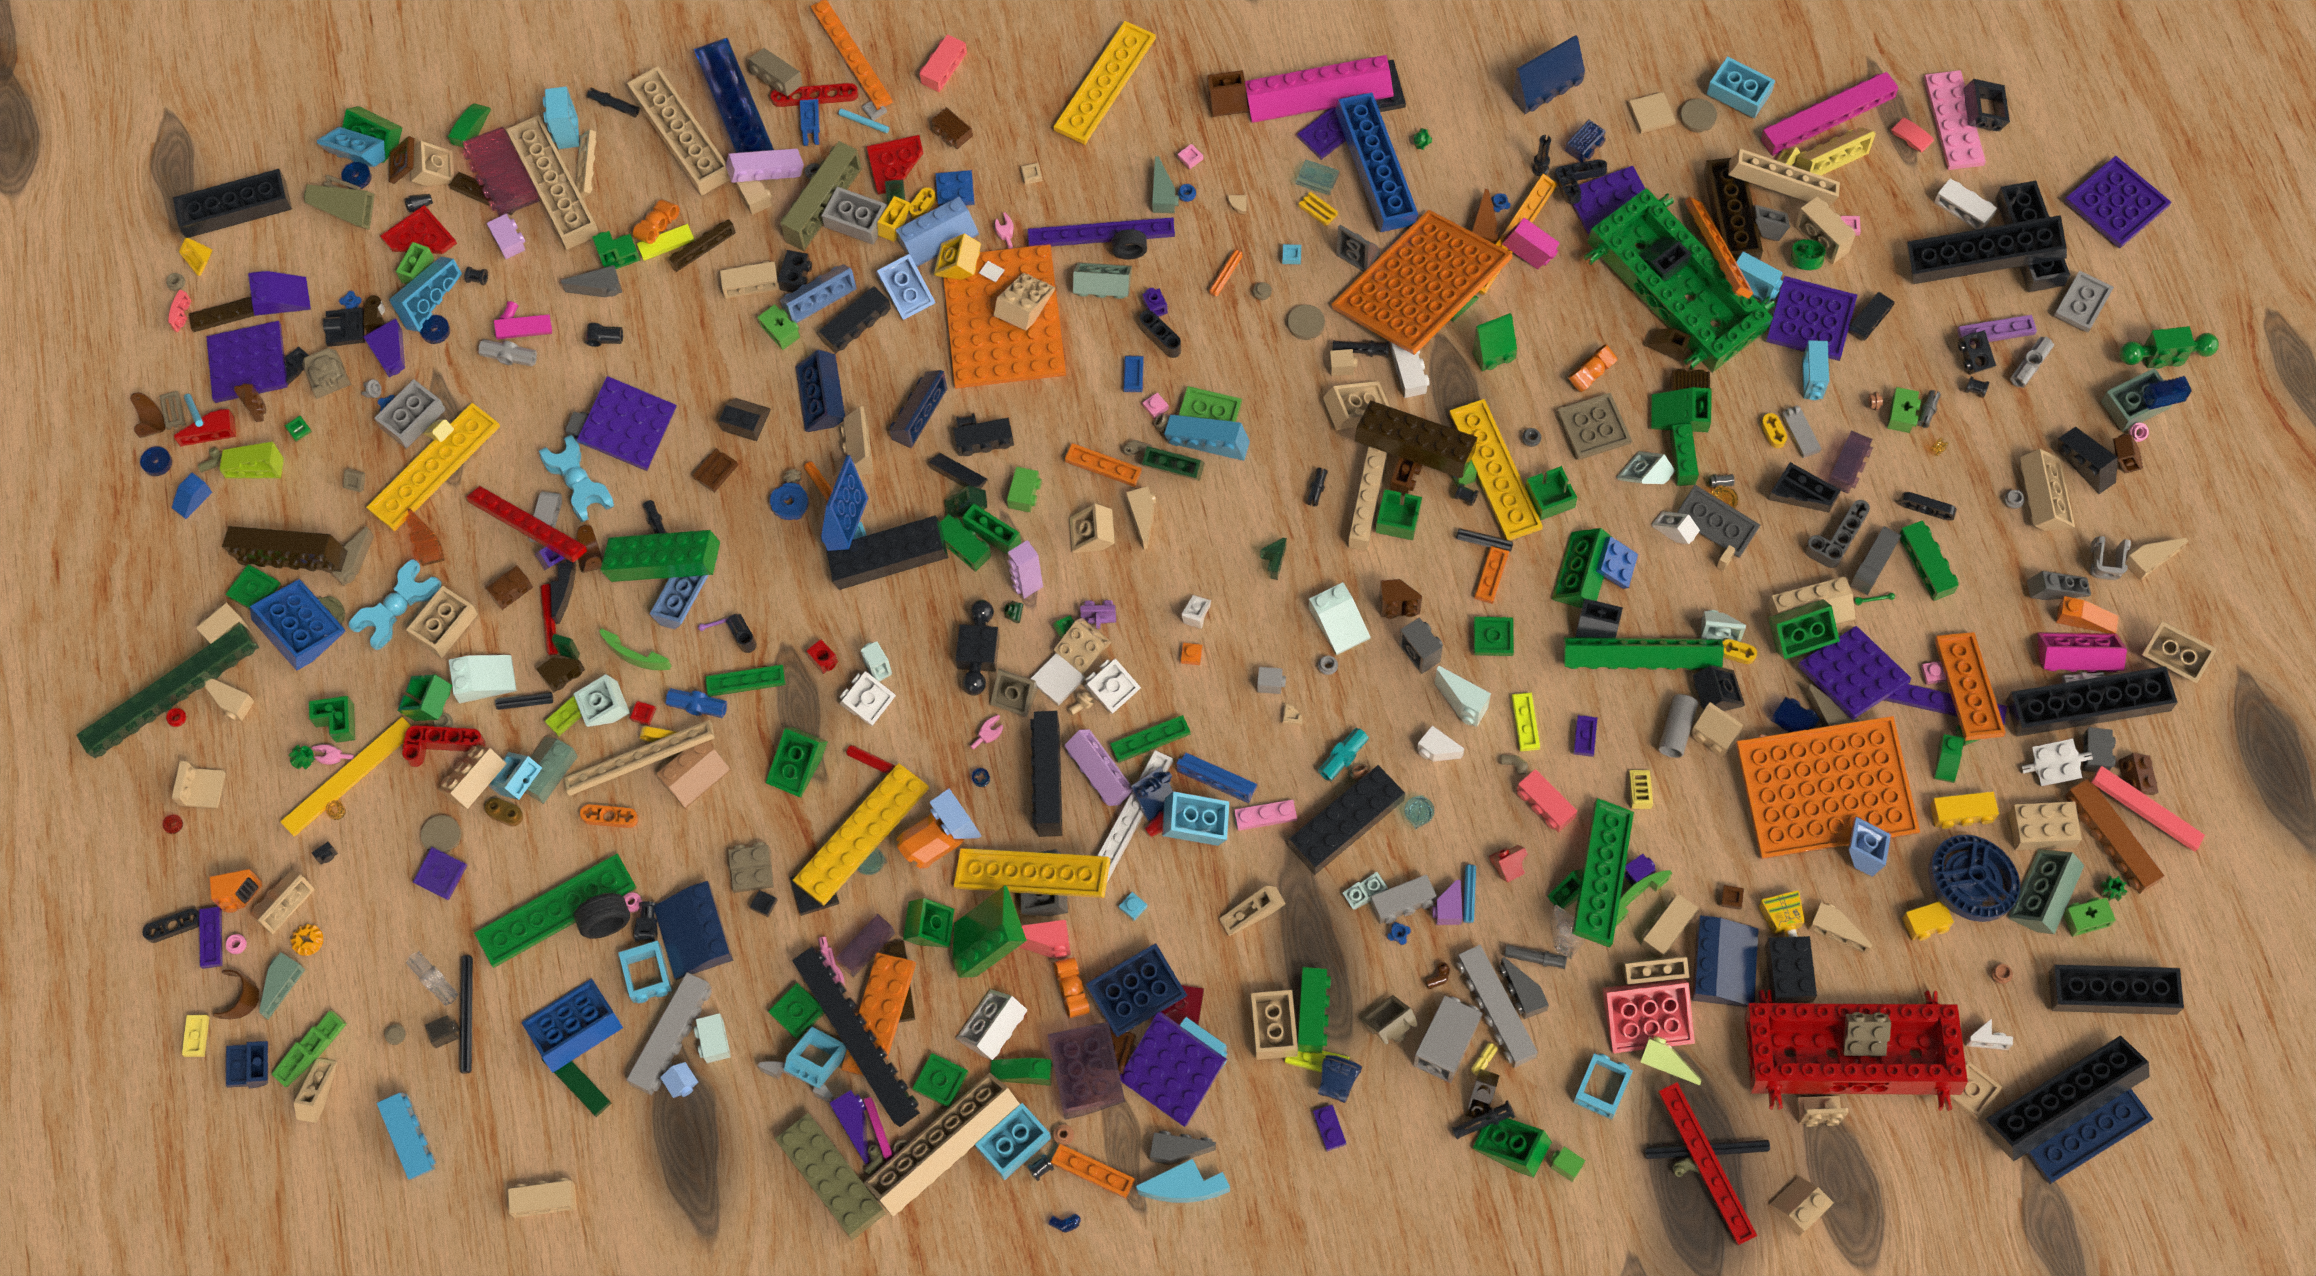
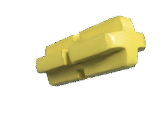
M1487 1044L1481 1053V1057L1477 1059L1471 1068V1072L1478 1076L1480 1069L1485 1070L1488 1062L1491 1061L1498 1048L1494 1044Z

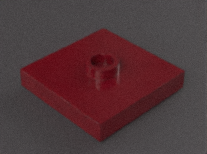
M1181 985L1187 997L1161 1012L1178 1025L1187 1017L1199 1026L1204 988Z

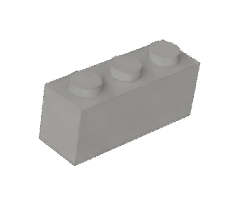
M1424 875L1371 896L1370 903L1379 923L1385 922L1389 924L1394 922L1399 916H1409L1415 913L1417 909L1430 908L1436 902L1437 895L1428 876Z

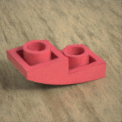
M1904 117L1891 129L1893 135L1907 141L1909 147L1921 153L1934 141L1933 137Z
M182 290L178 291L172 302L168 323L177 333L188 319L184 311L189 308L191 303L187 293Z

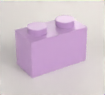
M504 214L487 223L505 259L525 251L523 243L526 241L521 232H516L518 227L514 219L510 220L508 215Z

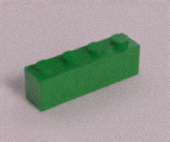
M1921 520L1903 527L1899 533L1901 534L1900 541L1933 601L1954 594L1959 586L1958 578L1955 574H1952L1949 562L1942 556L1940 546L1932 538L1929 526H1926L1924 521Z
M1303 967L1298 1052L1322 1053L1323 1046H1327L1328 1034H1324V1027H1328L1329 1015L1325 1014V1008H1329L1330 995H1326V988L1330 989L1331 976H1327V969Z

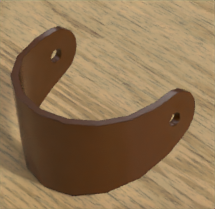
M140 392L133 393L130 396V400L141 422L134 427L137 436L144 438L163 432L165 430L164 417L157 405L145 394Z
M582 525L577 530L576 541L585 545L587 552L578 558L581 572L587 573L600 569L603 560L592 526Z
M222 970L224 975L241 978L242 993L234 1007L225 1012L213 1013V1017L228 1020L240 1019L250 1014L256 1008L259 1001V989L253 980L238 971Z

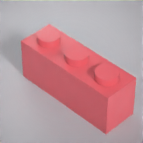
M947 34L939 42L936 51L930 55L927 64L920 69L921 84L940 92L967 54L966 43Z
M1536 769L1518 784V796L1523 801H1527L1531 805L1532 810L1537 815H1541L1551 829H1555L1559 833L1576 818L1577 810Z

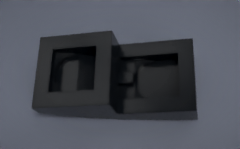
M297 347L285 357L286 382L288 385L304 370L303 360L309 356L300 347Z

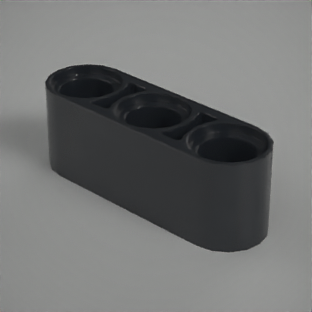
M1878 292L1853 321L1848 331L1865 341L1889 313L1895 301Z
M1150 310L1142 312L1139 317L1141 331L1168 357H1178L1181 354V339L1154 312Z

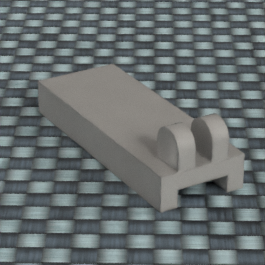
M1796 405L1793 409L1788 408L1782 412L1781 417L1802 458L1819 453L1821 447L1800 406Z

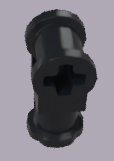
M650 901L639 902L641 910L640 918L636 919L634 929L635 942L640 940L657 941L658 927L657 920L654 918V910L657 907V903Z

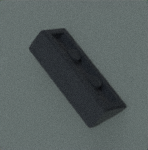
M939 453L929 462L930 469L976 494L979 493L988 480L942 453Z

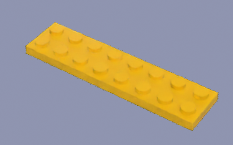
M1124 21L1054 125V131L1086 145L1155 41L1156 35Z
M1485 399L1450 410L1449 415L1456 430L1478 437L1475 453L1471 461L1477 471L1476 475L1505 539L1513 540L1542 530L1543 525Z
M471 403L450 424L454 430L442 442L434 440L366 507L370 513L394 532L500 427L496 420L474 403Z
M898 763L793 879L794 883L824 906L928 791L929 786Z
M961 848L954 887L965 890L997 891L1003 886H1007L1009 892L1104 898L1111 859L1108 856Z

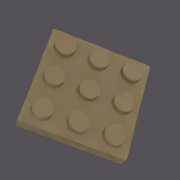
M1611 393L1557 410L1578 460L1616 449L1632 442Z

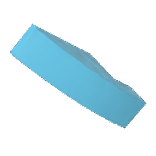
M1191 1159L1137 1185L1136 1190L1138 1195L1158 1201L1189 1203L1204 1201L1230 1192V1186L1223 1172L1203 1181L1194 1160Z

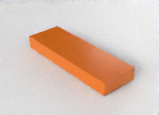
M1493 546L1490 547L1474 599L1493 604L1509 551Z

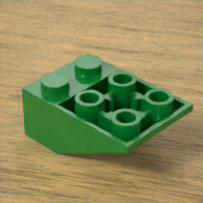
M1692 387L1652 394L1651 429L1671 430L1672 425L1692 424L1693 432L1708 433L1711 425L1712 388Z

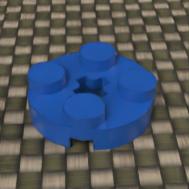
M796 483L782 484V487L776 488L770 497V504L774 514L784 520H798L802 518L809 505V499L804 489ZM789 498H792L793 503L791 505H787L785 500L788 501Z

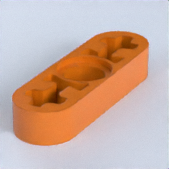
M588 804L580 810L582 820L589 825L632 828L638 823V815L631 808ZM592 811L595 815H591L590 818H588L585 814H589V812ZM607 812L615 814L614 818L610 821L604 820V815ZM618 813H620L621 817H628L631 814L633 819H629V822H627L625 818H620Z

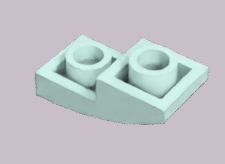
M1376 872L1363 882H1358L1344 891L1343 895L1353 910L1370 902L1371 896L1389 890L1378 872Z

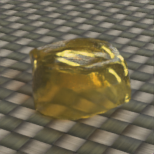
M1719 485L1710 493L1734 509L1738 505L1737 493L1729 487Z

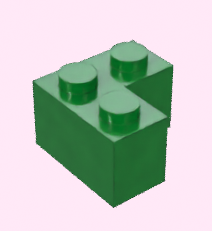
M610 231L592 237L604 268L614 265L615 269H619L641 261L631 234L622 235L613 240Z
M348 696L309 701V719L316 728L329 726V735L336 743L356 740L354 703Z

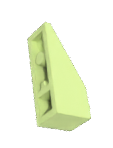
M1656 1035L1654 1038L1649 1037L1641 1063L1695 1084H1701V1078L1666 1043V1039Z

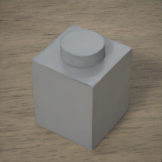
M1259 667L1258 693L1281 694V687L1286 685V676H1282L1283 669Z

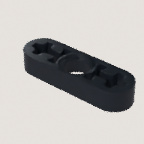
M1912 492L1902 493L1900 505L1904 508L1947 521L1954 520L1957 508L1951 504Z
M188 909L149 923L143 928V936L149 942L157 943L198 928L199 912L195 909ZM191 915H194V922L191 923L189 920L191 919ZM177 921V928L172 931L168 930L169 923ZM155 929V936L152 937L150 934L152 933V930Z

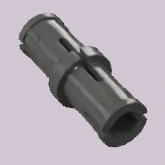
M1936 390L1929 391L1927 400L1922 405V413L1917 422L1920 427L1922 422H1924L1923 428H1928L1932 416L1937 411L1936 406L1941 394L1937 391L1936 396H1934Z

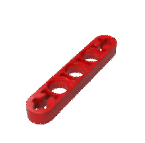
M853 83L799 87L788 95L789 99H787L786 95L775 89L771 93L772 104L776 107L800 106V100L818 99L819 104L854 101L858 98L859 93L857 86ZM830 91L837 92L833 97L828 96ZM813 92L819 93L817 98L810 97ZM797 93L802 95L799 99L792 98Z

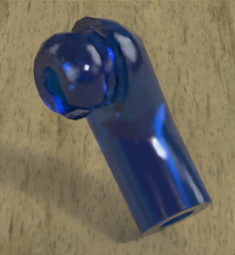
M1072 1214L1070 1217L1062 1220L1053 1215L1048 1225L1067 1233L1078 1228L1081 1218L1077 1214Z

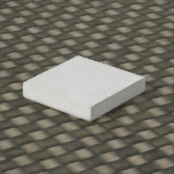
M1056 653L1031 679L1036 681L1037 688L1059 706L1085 680V676Z

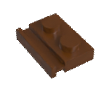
M716 448L692 476L715 493L737 468L738 463Z

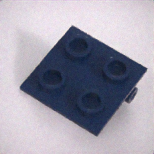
M1161 766L1131 785L1147 821L1154 818L1160 811H1164L1165 797L1173 792L1169 784L1172 775L1168 771L1163 772Z

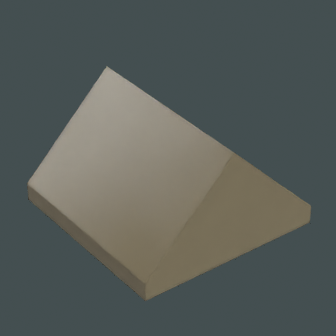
M999 669L990 705L1027 717L1038 692L1036 681Z

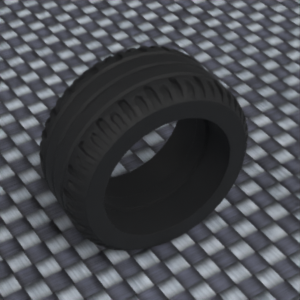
M604 893L591 897L581 903L575 910L574 919L579 933L583 937L597 939L612 935L624 928L630 920V912L622 895Z

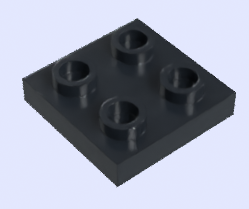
M363 307L326 311V318L323 319V328L328 347L365 343Z

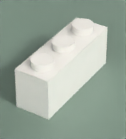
M1951 178L1938 192L1934 202L1976 230L1985 228L1997 209L1991 202L1985 201L1975 192L1966 189L1959 182Z
M1391 342L1390 351L1404 398L1426 394L1427 386L1430 383L1428 375H1424L1423 372L1425 366L1423 359H1420L1418 355L1420 350L1413 355Z

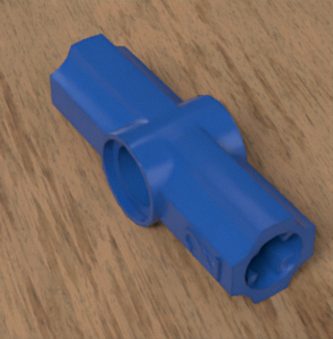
M671 688L666 696L667 706L686 710V712L696 716L706 714L723 718L727 711V701L708 697L699 691H691L689 693Z

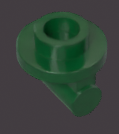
M1016 601L1007 603L1004 607L1005 618L1012 620L1014 623H1020L1024 604L1017 603Z

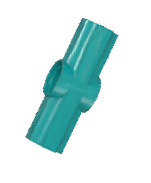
M1355 728L1343 742H1339L1334 747L1330 757L1318 769V772L1325 780L1332 782L1344 767H1348L1353 762L1357 752L1369 740L1366 733L1360 728Z

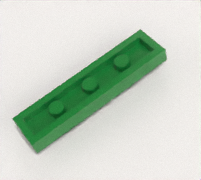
M776 665L706 676L708 697L786 685L784 666Z
M1181 715L1113 742L1110 746L1117 762L1120 763L1191 735V731L1184 716Z

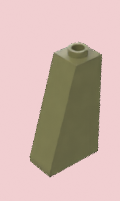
M307 184L304 192L305 203L356 226L370 230L375 194L365 190Z

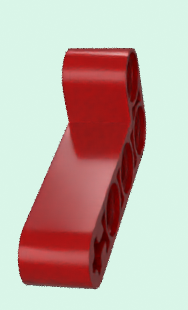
M415 725L409 727L405 733L402 755L410 766L418 767L425 760L426 749L468 752L473 746H485L486 744L483 736L477 729ZM416 735H420L418 739L413 740ZM440 736L436 741H432L434 737ZM459 737L457 741L452 742L453 738ZM413 753H417L415 757L410 758Z

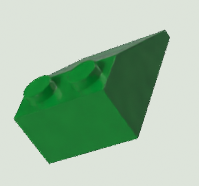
M1511 313L1476 326L1472 354L1481 371L1492 370L1500 364H1507L1516 359L1517 344Z
M795 727L785 728L766 784L801 798L822 760L828 741Z
M1507 1118L1497 1126L1491 1124L1482 1128L1473 1149L1515 1172L1534 1178L1552 1141L1544 1130Z

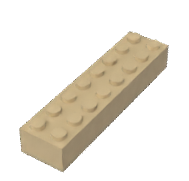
M658 66L627 83L631 96L701 196L731 180L726 169L725 160Z
M539 115L506 129L566 250L593 239L592 237L599 233L597 226Z
M989 1073L863 1184L873 1197L894 1216L902 1211L912 1199L916 1198L920 1192L932 1184L937 1177L948 1170L954 1162L964 1156L971 1147L1020 1105L1008 1087Z

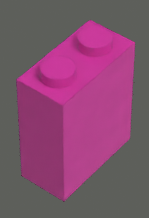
M1524 217L1514 226L1502 243V245L1537 270L1542 265L1546 266L1558 253L1556 248L1560 244Z

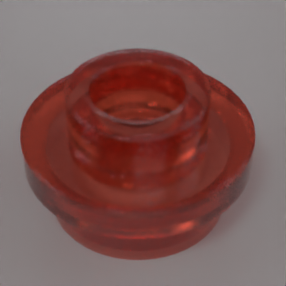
M169 815L163 820V829L168 834H176L183 827V820L178 815Z

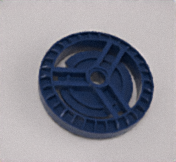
M1973 835L1950 837L1938 846L1930 858L1928 875L1933 891L1948 909L1965 919L1978 922L1997 920L2004 916L2018 900L2020 879L2015 865L2001 848L1987 839ZM1957 850H1968L1951 856L1944 868V859L1947 854ZM1982 902L1993 903L1994 906H1983Z

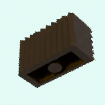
M1676 369L1671 373L1670 391L1692 387L1710 388L1709 371L1705 372L1702 369L1695 371Z

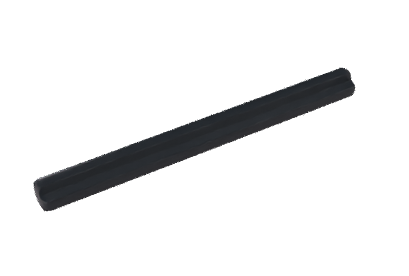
M470 955L461 957L459 1071L462 1074H468L472 1071L473 958Z
M1769 1140L1709 1143L1715 1155L1757 1153L1770 1150ZM1685 1145L1645 1148L1646 1159L1691 1157Z

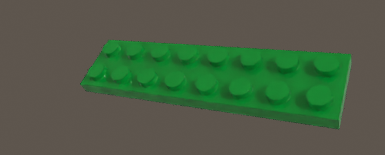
M1597 798L1592 812L1572 934L1610 948L1614 941L1634 812Z
M617 853L474 934L491 966L495 968L576 923L574 919L575 910L587 899L604 893H617L624 896L637 887Z

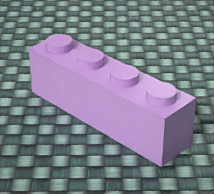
M798 149L732 153L728 155L726 169L731 182L796 178L801 176L804 166Z
M1027 540L1008 552L1009 560L1007 561L1012 575L1010 577L1013 582L1012 588L1017 595L1021 594L1024 599L1043 587L1038 554Z
M1090 729L1079 730L1064 745L1068 750L1069 756L1075 759L1080 771L1086 774L1091 786L1100 793L1101 799L1108 806L1120 805L1133 792L1131 784Z

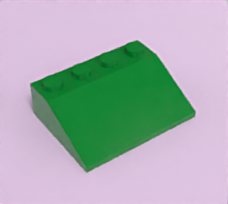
M1007 886L997 890L954 923L952 960L959 978L979 976L1027 941Z

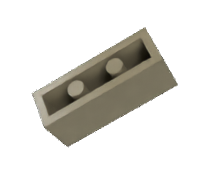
M765 48L748 59L750 72L754 76H758L766 84L771 85L778 92L786 96L803 85L800 71Z

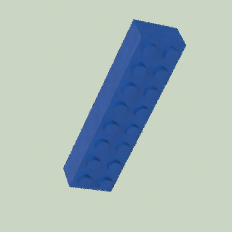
M1373 92L1338 99L1335 112L1380 233L1412 226L1416 222L1418 211Z

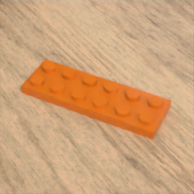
M1975 632L1936 636V647L1965 741L2004 737L2006 734Z
M877 953L858 1014L861 1013L867 1021V1024H865L868 1031L871 1029L877 1037L875 1042L878 1047L882 1046L889 1056L916 962ZM847 1049L841 1070L864 1076Z

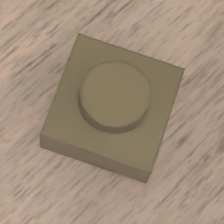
M350 468L346 469L344 472L343 488L362 492L364 490L365 473Z

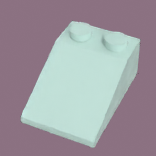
M1343 582L1309 599V610L1336 655L1371 638L1357 606Z
M473 655L449 660L453 694L459 704L517 691L511 655Z
M1438 666L1435 685L1458 717L1465 724L1477 727L1488 709L1491 693Z

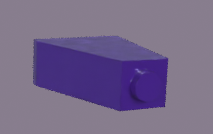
M396 318L364 336L366 343L389 378L405 369L403 332Z

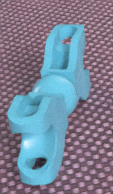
M572 435L564 438L566 446L564 452L554 454L545 447L539 450V455L547 471L552 474L561 475L564 478L565 484L573 490L571 498L573 511L580 522L583 523L589 519L587 507L590 504L600 503L608 510L614 507V503L606 486L601 483L592 482L587 472L580 467L581 452L579 444Z
M414 559L408 561L398 571V584L394 588L395 593L387 595L383 605L379 603L373 608L360 609L349 622V628L354 632H360L368 626L376 628L375 633L370 638L371 647L375 650H380L392 639V627L397 621L396 616L404 614L407 605L412 606L418 601H428L441 588V581L436 577H430L423 583L415 582V577L420 571V565Z

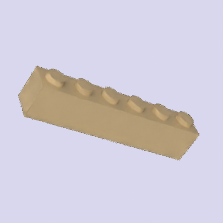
M1739 149L1730 159L1729 176L1807 202L1818 196L1829 207L1839 197L1840 182L1743 149Z
M1368 447L1349 537V548L1368 551L1388 455L1387 452Z

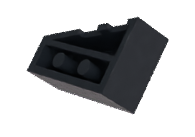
M2076 426L2058 438V452L2098 494H2101L2116 483L2118 457Z
M1790 462L1771 491L1769 500L1829 513L1839 498L1841 490Z

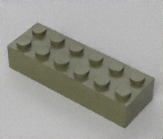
M840 141L831 148L829 156L821 162L817 173L812 175L807 187L802 189L800 197L792 203L788 214L784 215L781 219V227L786 243L802 251L806 250L824 224L822 214L836 188L840 187L848 190L862 170L857 149Z
M809 1113L775 1138L778 1145L852 1241L886 1215L880 1204Z

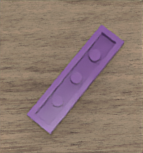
M2032 315L1959 326L1957 329L1959 338L1985 330L1989 342L2035 335L2037 332ZM1973 340L1969 341V345L1975 344Z

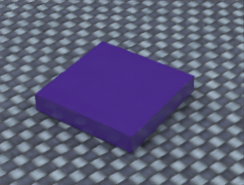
M431 847L413 883L449 900L468 865Z

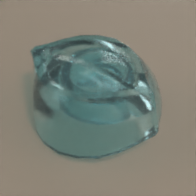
M1423 795L1411 798L1405 805L1406 818L1415 829L1424 826L1434 816L1432 802Z
M875 848L857 870L864 875H874L887 863L886 858L878 848Z

